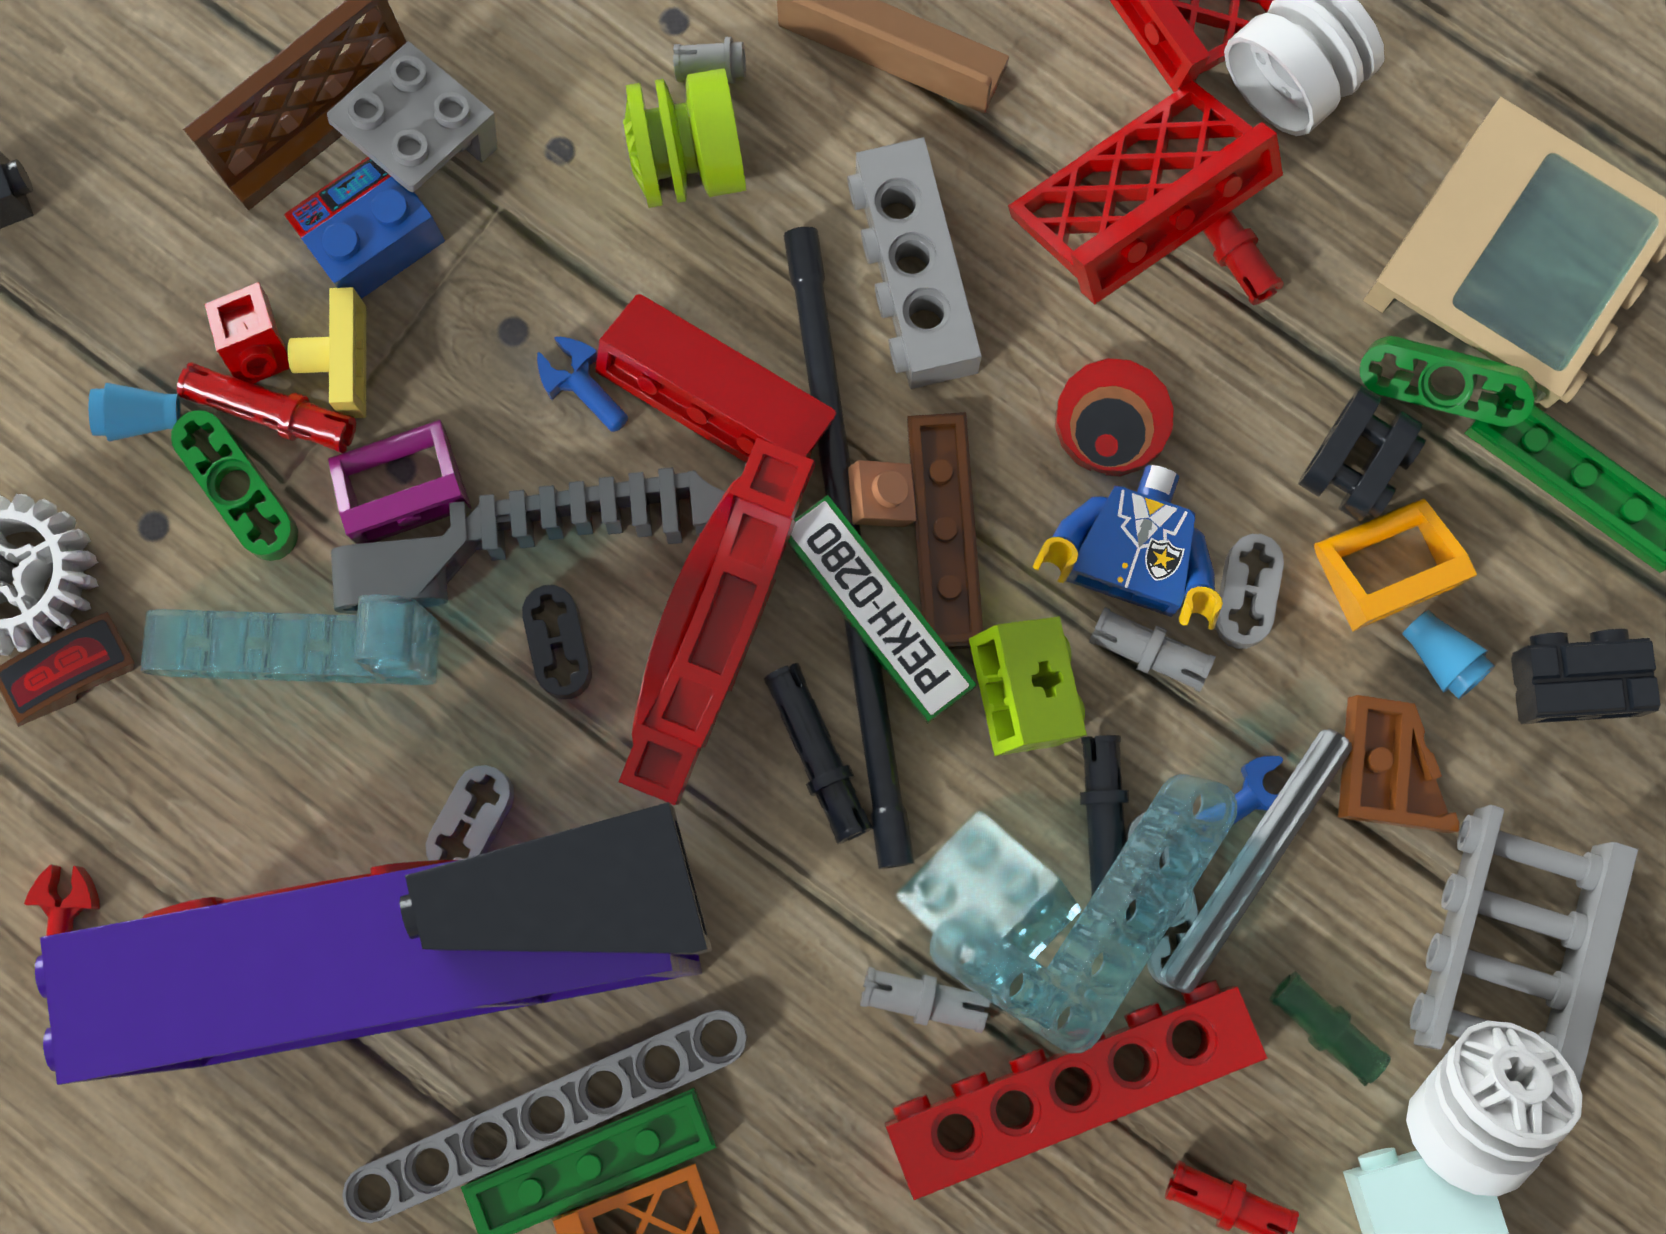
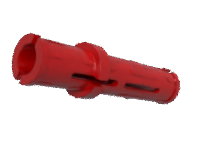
M193 362L187 364V369L183 368L178 378L177 394L181 399L203 404L218 411L268 426L271 429L277 430L280 437L290 441L301 438L318 443L339 453L346 452L347 446L350 447L356 431V419L353 416L344 415L336 411L333 412L312 404L309 398L302 394L291 393L288 396L283 393H277L262 386L212 371Z

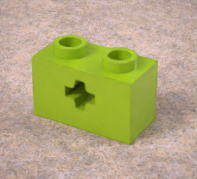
M1060 616L997 624L969 638L994 756L1056 747L1087 735L1084 724L1085 708L1081 697L1077 693L1070 663L1072 657L1071 646L1064 635Z

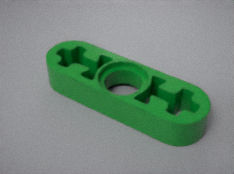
M1395 336L1383 337L1372 343L1363 356L1359 368L1360 377L1364 385L1378 395L1504 427L1514 426L1526 420L1533 410L1538 393L1534 378L1522 368ZM1386 353L1396 356V366L1414 371L1418 360L1426 361L1427 363L1420 374L1418 387L1410 385L1415 375L1414 373L1397 370L1392 378H1386L1382 376V366L1375 364L1374 361L1381 362ZM1444 366L1453 367L1463 375L1465 388L1455 395H1443L1436 391L1431 383L1432 372ZM1478 374L1487 377L1481 389L1501 392L1505 384H1512L1516 386L1515 395L1525 399V401H1514L1511 408L1508 409L1499 406L1500 397L1493 393L1482 391L1478 402L1470 401L1469 399L1477 384Z
M196 410L181 416L171 432L172 446L243 547L262 560L275 561L287 556L294 549L298 540L296 522L228 427L215 415L207 411ZM200 428L208 434L211 433L208 440L215 451L223 458L213 463L203 451L194 446L196 439L193 433ZM233 471L246 472L250 479L248 492L242 498L235 501L223 499L220 493L222 479ZM257 508L260 514L273 525L281 522L274 530L278 539L272 544H268L263 539L255 541L262 533L253 518L246 513Z

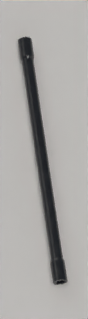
M797 227L788 230L783 236L790 282L795 290L810 395L836 411L833 422L818 441L825 496L829 495L862 538L860 525L853 524L848 475V467L851 464L823 287L825 274L818 230L814 227ZM844 617L872 802L871 822L878 869L915 864L907 811L902 804L882 666Z

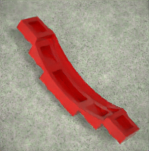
M756 438L742 475L729 486L700 533L681 569L665 606L649 653L632 727L633 747L618 781L619 783L669 802L672 805H679L701 748L706 747L728 691L733 689L776 582L774 576L795 526L794 517L816 465L813 459Z

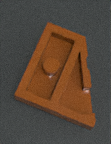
M1362 695L1348 697L1345 737L1352 743V751L1342 764L1338 818L1442 833L1459 832L1460 823L1456 812L1448 813L1436 781L1442 775L1434 754L1425 744V729L1415 703Z

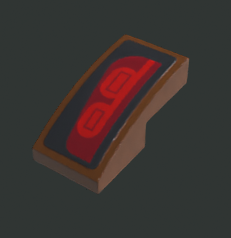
M105 612L52 636L51 640L46 643L40 642L0 665V693L19 727L75 703L76 695L133 671L134 661L108 612Z

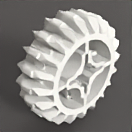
M16 494L11 503L0 495V604L9 601L10 604L19 607L22 612L21 615L13 618L0 619V655L4 656L11 655L15 647L19 652L26 651L37 645V639L42 643L50 641L51 637L57 634L55 629L57 626L64 629L75 626V620L69 616L74 608L81 611L91 609L90 603L80 597L82 589L90 590L99 586L94 577L84 573L85 570L97 564L98 561L94 554L89 551H83L91 540L84 531L80 529L74 530L77 523L76 519L65 511L57 513V506L45 499L34 503V500L25 494ZM29 531L41 533L46 541L37 546L27 544L18 548L7 542L5 537L14 533ZM52 576L49 587L44 594V586L48 578Z

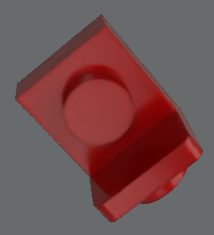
M259 282L204 304L216 351L233 377L254 384L290 369L288 349L279 336L269 298Z

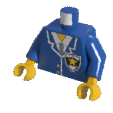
M1145 466L1137 492L1122 486H1114L1108 498L1097 496L1087 500L1060 522L1052 538L1044 542L1033 564V568L1037 571L1042 563L1050 562L1055 564L1061 571L1057 580L1059 583L1067 581L1172 617L1178 611L1184 599L1179 622L1185 626L1188 625L1191 614L1198 613L1207 618L1209 621L1208 629L1213 630L1223 604L1222 598L1215 591V574L1205 536L1194 527L1195 513L1171 503L1179 481V475L1161 466Z

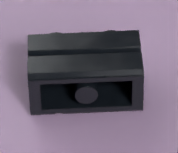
M1608 629L1590 633L1591 642L1569 643L1568 633L1564 632L1531 636L1530 645L1512 653L1511 657L1513 680L1517 688L1515 696L1518 721L1521 724L1631 718L1642 717L1659 711L1661 703L1658 680L1654 676L1656 665L1653 642L1650 638L1629 639L1628 629Z

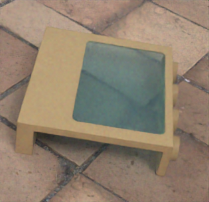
M1500 96L1363 301L1383 313L1395 298L1493 361L1524 369L1534 378L1537 388L1542 391L1534 405L1545 412L1559 399L1567 404L1575 396L1588 376L1586 372L1580 369L1590 353L1596 357L1600 355L1615 335L1618 326L1611 323V320L1620 306L1628 310L1646 287L1648 280L1641 276L1649 261L1651 260L1657 264L1665 256L1666 198Z

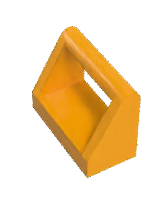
M1424 498L1314 544L1317 558L1352 632L1460 587L1477 576L1467 552ZM1418 526L1437 566L1367 595L1342 558Z

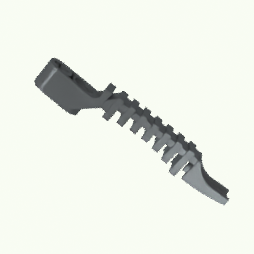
M672 467L658 469L659 476L645 478L644 472L628 473L629 481L616 483L614 476L599 478L598 486L587 487L584 481L569 482V490L558 492L554 485L540 486L538 495L528 496L524 490L509 491V499L498 500L494 494L480 495V504L473 512L465 502L449 503L451 527L443 536L352 544L332 549L334 611L345 614H364L444 605L448 603L447 584L476 550H487L492 561L506 560L504 530H512V537L517 538L520 548L535 547L534 521L541 520L542 529H546L549 540L564 539L562 517L571 516L572 524L576 525L578 535L593 534L592 513L601 511L602 523H605L608 535L623 533L621 508L631 507L632 526H635L637 536L648 537L652 536L650 504L661 502L663 533L666 534L668 544L683 543L679 500L691 498L693 526H696V535L699 536L726 491L707 483L695 470L675 474Z

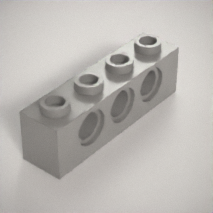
M922 137L856 152V174L847 176L848 187L854 210H865L869 228L861 230V238L868 264L878 262L883 282L875 284V293L882 319L892 317L897 337L888 339L895 372L901 373L906 371L910 389L978 374L982 356L925 138ZM901 203L908 206L912 213L903 219H893L887 216L883 209L890 204ZM913 256L921 259L927 267L919 273L909 274L900 270L896 263L904 257ZM928 310L934 312L940 318L941 323L931 329H922L914 325L910 317L918 311Z

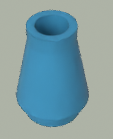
M106 383L104 388L91 389L89 393L88 411L91 433L93 436H106L109 442L173 429V426L181 417V405L178 394H164L112 383Z
M1430 610L1421 614L1402 634L1412 644L1442 692L1450 690L1458 699L1469 693L1495 667L1485 657L1488 653L1487 649L1438 619Z

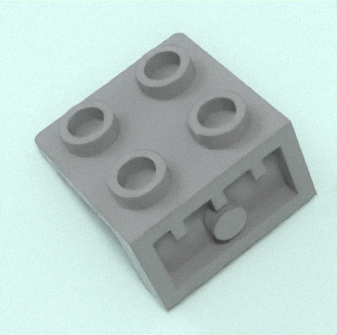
M409 41L327 113L330 125L410 192H414L458 152L467 150L482 163L498 149L494 112Z

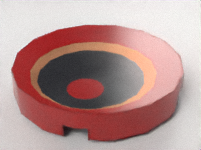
M1106 358L1085 365L1068 379L1057 401L1055 429L1062 448L1077 465L1089 471L1092 469L1098 473H1106V476L1121 477L1143 470L1145 466L1149 465L1161 454L1173 430L1174 407L1166 386L1150 369L1131 360Z

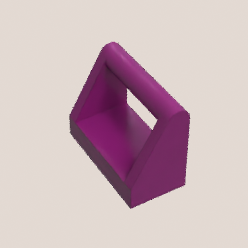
M441 419L328 458L342 524L346 535L356 544L377 542L450 516L449 503L465 502L470 509L472 508ZM435 446L442 477L358 505L350 475Z

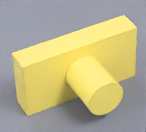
M353 287L329 288V337L290 338L288 342L289 367L292 373L329 372L330 405L341 414L350 415L354 418H366V305Z

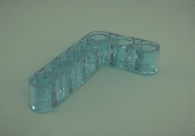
M382 594L358 597L357 615L170 609L148 610L145 616L141 672L155 676L179 678L432 685L436 684L440 622L416 600L402 596Z
M1178 774L1169 778L1157 793L1047 968L997 933L963 917L950 918L942 922L935 929L930 940V953L933 962L952 978L1058 1048L1069 1053H1082L1092 1048L1103 1034L1233 826L1237 816V801L1234 793L1228 786L1220 782L1190 774ZM1201 795V807L1194 816L1193 804L1195 799ZM1168 846V860L1166 864L1160 869L1159 863L1161 854L1164 851V849ZM1135 899L1136 910L1132 918L1126 922L1127 908ZM975 939L976 951L973 957L962 965V950L969 941ZM1103 952V963L1100 969L1092 975L1093 962ZM1023 973L1021 989L1010 997L1012 981L1017 975ZM1070 1006V1015L1067 1022L1062 1027L1057 1028L1060 1014L1065 1008Z

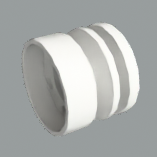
M1273 0L1267 13L1255 16L1228 40L1224 54L1230 76L1247 103L1265 121L1280 131L1301 136L1309 134L1336 109L1341 97L1352 95L1359 88L1362 81L1369 80L1380 69L1384 62V44L1376 24L1357 0Z
M1485 1021L1470 1026L1464 1031L1411 1097L1406 1121L1415 1148L1426 1164L1449 1184L1475 1195L1501 1196L1518 1189L1537 1169L1545 1156L1549 1155L1558 1143L1570 1133L1581 1117L1583 1095L1574 1071L1559 1051L1543 1038L1513 1023Z

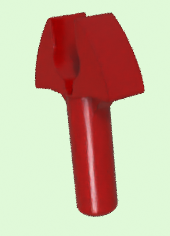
M49 865L30 888L24 904L26 906H40L48 917L46 936L71 932L73 930L74 918L85 908L100 909V900L96 887L84 867L73 866L72 890L65 899H61L57 892L61 873V866Z

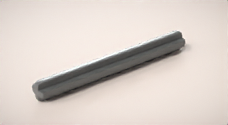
M1332 729L1319 732L1162 969L1161 977L1173 988L1188 994L1194 991L1352 751V743L1346 737Z

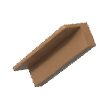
M777 0L778 25L983 114H985L1008 66L1009 55L880 0Z

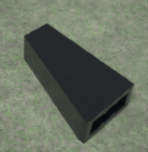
M669 802L405 875L409 894L400 896L401 915L410 939L420 937L422 949L628 954H702L712 951L675 808Z

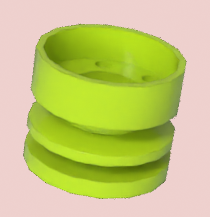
M725 68L688 74L686 77L685 103L674 104L664 79L655 80L659 103L657 108L646 109L641 83L625 85L627 102L623 124L633 176L646 197L648 208L663 206L659 179L669 177L673 179L677 203L686 202L687 174L699 172L704 189L709 197L747 191Z

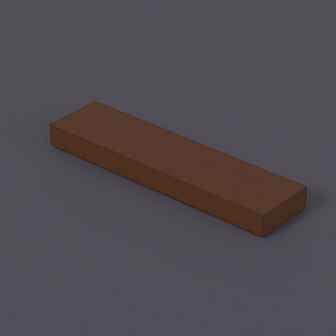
M966 412L907 416L909 457L912 468L916 511L914 526L921 614L949 650L971 648L969 638L983 632L967 415Z

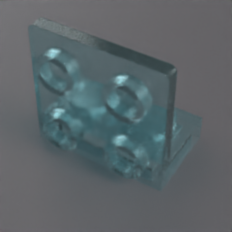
M981 811L976 812L897 893L898 900L952 950L996 998L1082 910L1059 877Z

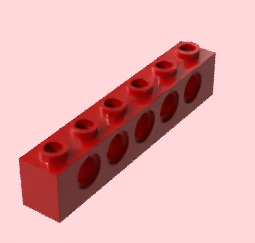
M1216 979L1197 985L1194 991L1189 994L1181 992L1185 1001L1184 1004L1162 1012L1159 1002L1144 1006L1124 1015L1128 1025L1124 1028L1106 1035L1101 1025L1089 1028L1066 1038L1070 1047L1066 1051L1047 1058L1043 1048L1037 1049L1010 1060L1011 1073L989 1081L986 1072L983 1071L952 1083L950 1086L954 1095L931 1104L927 1094L893 1107L896 1118L885 1122V1127L913 1200L1268 1059L1238 986H1226L1220 989ZM1188 1020L1198 1027L1201 1033V1044L1193 1055L1182 1057L1173 1047L1172 1034L1177 1025ZM1126 1044L1136 1045L1144 1056L1142 1072L1131 1080L1120 1078L1114 1069L1113 1063L1118 1049ZM1069 1067L1079 1068L1087 1079V1089L1084 1096L1073 1103L1062 1102L1055 1091L1057 1076L1061 1071ZM1008 1091H1021L1027 1096L1030 1104L1027 1118L1016 1126L1002 1124L996 1113L998 1100ZM951 1114L966 1116L972 1125V1136L969 1142L958 1149L944 1147L937 1137L940 1122Z

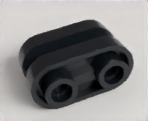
M1360 386L1348 401L1298 482V485L1318 497L1324 492L1329 483L1346 492L1339 510L1358 522H1361L1367 514L1375 518L1379 517L1396 491V488L1388 483L1396 469L1400 466L1407 470L1426 442V439L1418 435L1423 423L1404 411H1401L1391 424L1373 415L1382 398L1363 386ZM1361 435L1376 444V447L1361 471L1358 472L1343 462Z

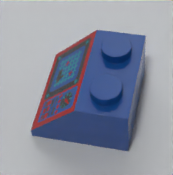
M369 157L284 214L337 288L353 287L361 299L445 242L435 220L415 192H410Z

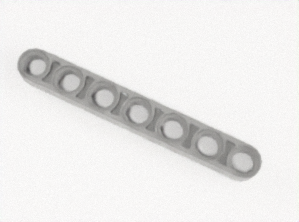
M715 1010L666 1030L358 1168L350 1174L344 1184L342 1194L344 1206L352 1217L361 1222L373 1223L391 1217L730 1065L740 1058L746 1048L748 1038L746 1027L741 1019L732 1012ZM718 1019L730 1023L737 1034V1042L733 1051L721 1057L708 1053L703 1047L701 1040L702 1031L705 1026L711 1021ZM655 1046H669L679 1056V1071L670 1081H655L646 1072V1055ZM599 1071L614 1073L622 1083L621 1098L611 1107H600L593 1103L589 1097V1081ZM545 1096L554 1097L560 1101L565 1112L564 1123L560 1129L552 1133L541 1132L535 1128L530 1115L534 1103L539 1098ZM483 1123H496L506 1133V1149L498 1158H484L474 1148V1133ZM428 1148H435L443 1152L449 1163L448 1175L444 1181L435 1185L422 1181L416 1172L417 1158L422 1151ZM369 1174L382 1176L390 1185V1200L381 1210H369L359 1200V1184Z

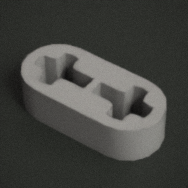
M1249 534L1242 537L1229 550L1225 559L1219 591L1223 604L1215 629L1218 636L1227 645L1236 649H1247L1257 645L1270 633L1274 623L1284 559L1280 546L1272 538L1263 534ZM1252 549L1259 550L1260 560L1264 563H1269V568H1263L1257 574L1254 586L1247 585L1249 566L1239 562V557H1246ZM1244 597L1252 598L1249 616L1254 620H1259V626H1253L1245 635L1238 633V623L1229 620V614H1236L1243 605Z
M487 765L475 766L465 771L456 783L428 834L425 847L426 856L429 861L446 860L448 851L441 847L442 840L446 836L456 838L466 822L471 824L463 841V844L471 849L467 858L487 853L515 798L514 787L509 777L497 768ZM490 778L496 779L493 790L500 794L499 801L495 806L491 803L483 804L475 819L469 817L477 803V797L470 793L472 786L475 782L485 785ZM455 857L453 860H461L462 858Z

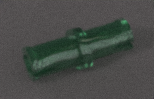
M1296 971L1283 979L1271 994L1269 1001L1274 1006L1277 1005L1310 1035L1308 1042L1319 1052L1326 1049L1355 1075L1362 1085L1367 1086L1368 1083L1374 1082L1389 1065L1391 1056L1387 1052L1382 1051L1350 1022L1352 1015L1342 1006L1334 1008L1309 986Z

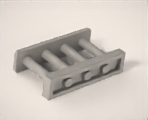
M1494 805L1477 808L1473 816H1466L1458 834L1457 849L1463 851L1458 874H1451L1443 891L1441 905L1442 909L1448 910L1442 934L1436 933L1428 948L1426 968L1432 970L1427 992L1426 994L1420 993L1411 1012L1410 1027L1416 1030L1414 1044L1424 1048L1440 1050L1446 1033L1460 1037L1468 1027L1489 1021L1453 1009L1461 974L1464 973L1546 999V1005L1551 1007L1545 1032L1541 1031L1538 1035L1559 1051L1574 1071L1580 1086L1638 849L1617 842L1594 845L1591 852L1580 856L1500 831L1504 808ZM1493 854L1576 880L1577 887L1581 888L1576 912L1572 911L1567 916L1484 890ZM1477 913L1561 939V945L1566 947L1561 971H1556L1553 975L1468 949Z

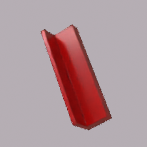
M642 294L635 295L599 339L596 373L745 463L748 461L756 438L810 458L813 448L831 425L836 415V411L830 406Z

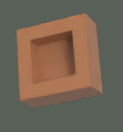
M858 460L848 467L853 524L907 527L916 521L911 464Z

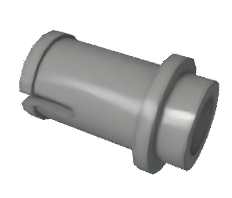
M725 37L724 43L674 44L673 51L677 55H673V63L677 82H684L688 74L725 68L728 84L735 83V78L746 77L744 42H733L732 37Z

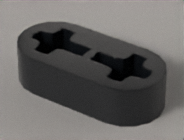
M556 585L540 586L526 597L522 606V618L535 676L539 685L551 696L561 700L573 699L581 695L588 688L592 679V666L580 612L575 600L564 588ZM553 599L559 608L567 607V613L558 616L557 622L560 636L551 637L550 629L544 620H536V614L544 611V601ZM563 647L565 657L572 665L579 664V671L570 675L571 684L567 686H562L556 678H548V671L557 668L554 649Z

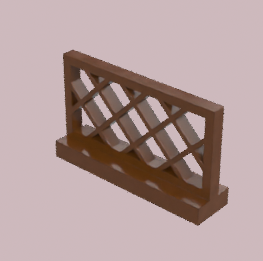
M345 0L183 129L205 157L212 170L248 211L343 136L329 124L328 111L407 42L388 0ZM365 15L362 23L355 24L358 19ZM350 44L349 48L340 55L344 45ZM320 50L317 58L309 61L310 57ZM305 80L304 84L294 91L298 81ZM273 88L270 96L262 97L266 92ZM259 117L257 122L247 128L252 118ZM227 124L223 133L214 135Z

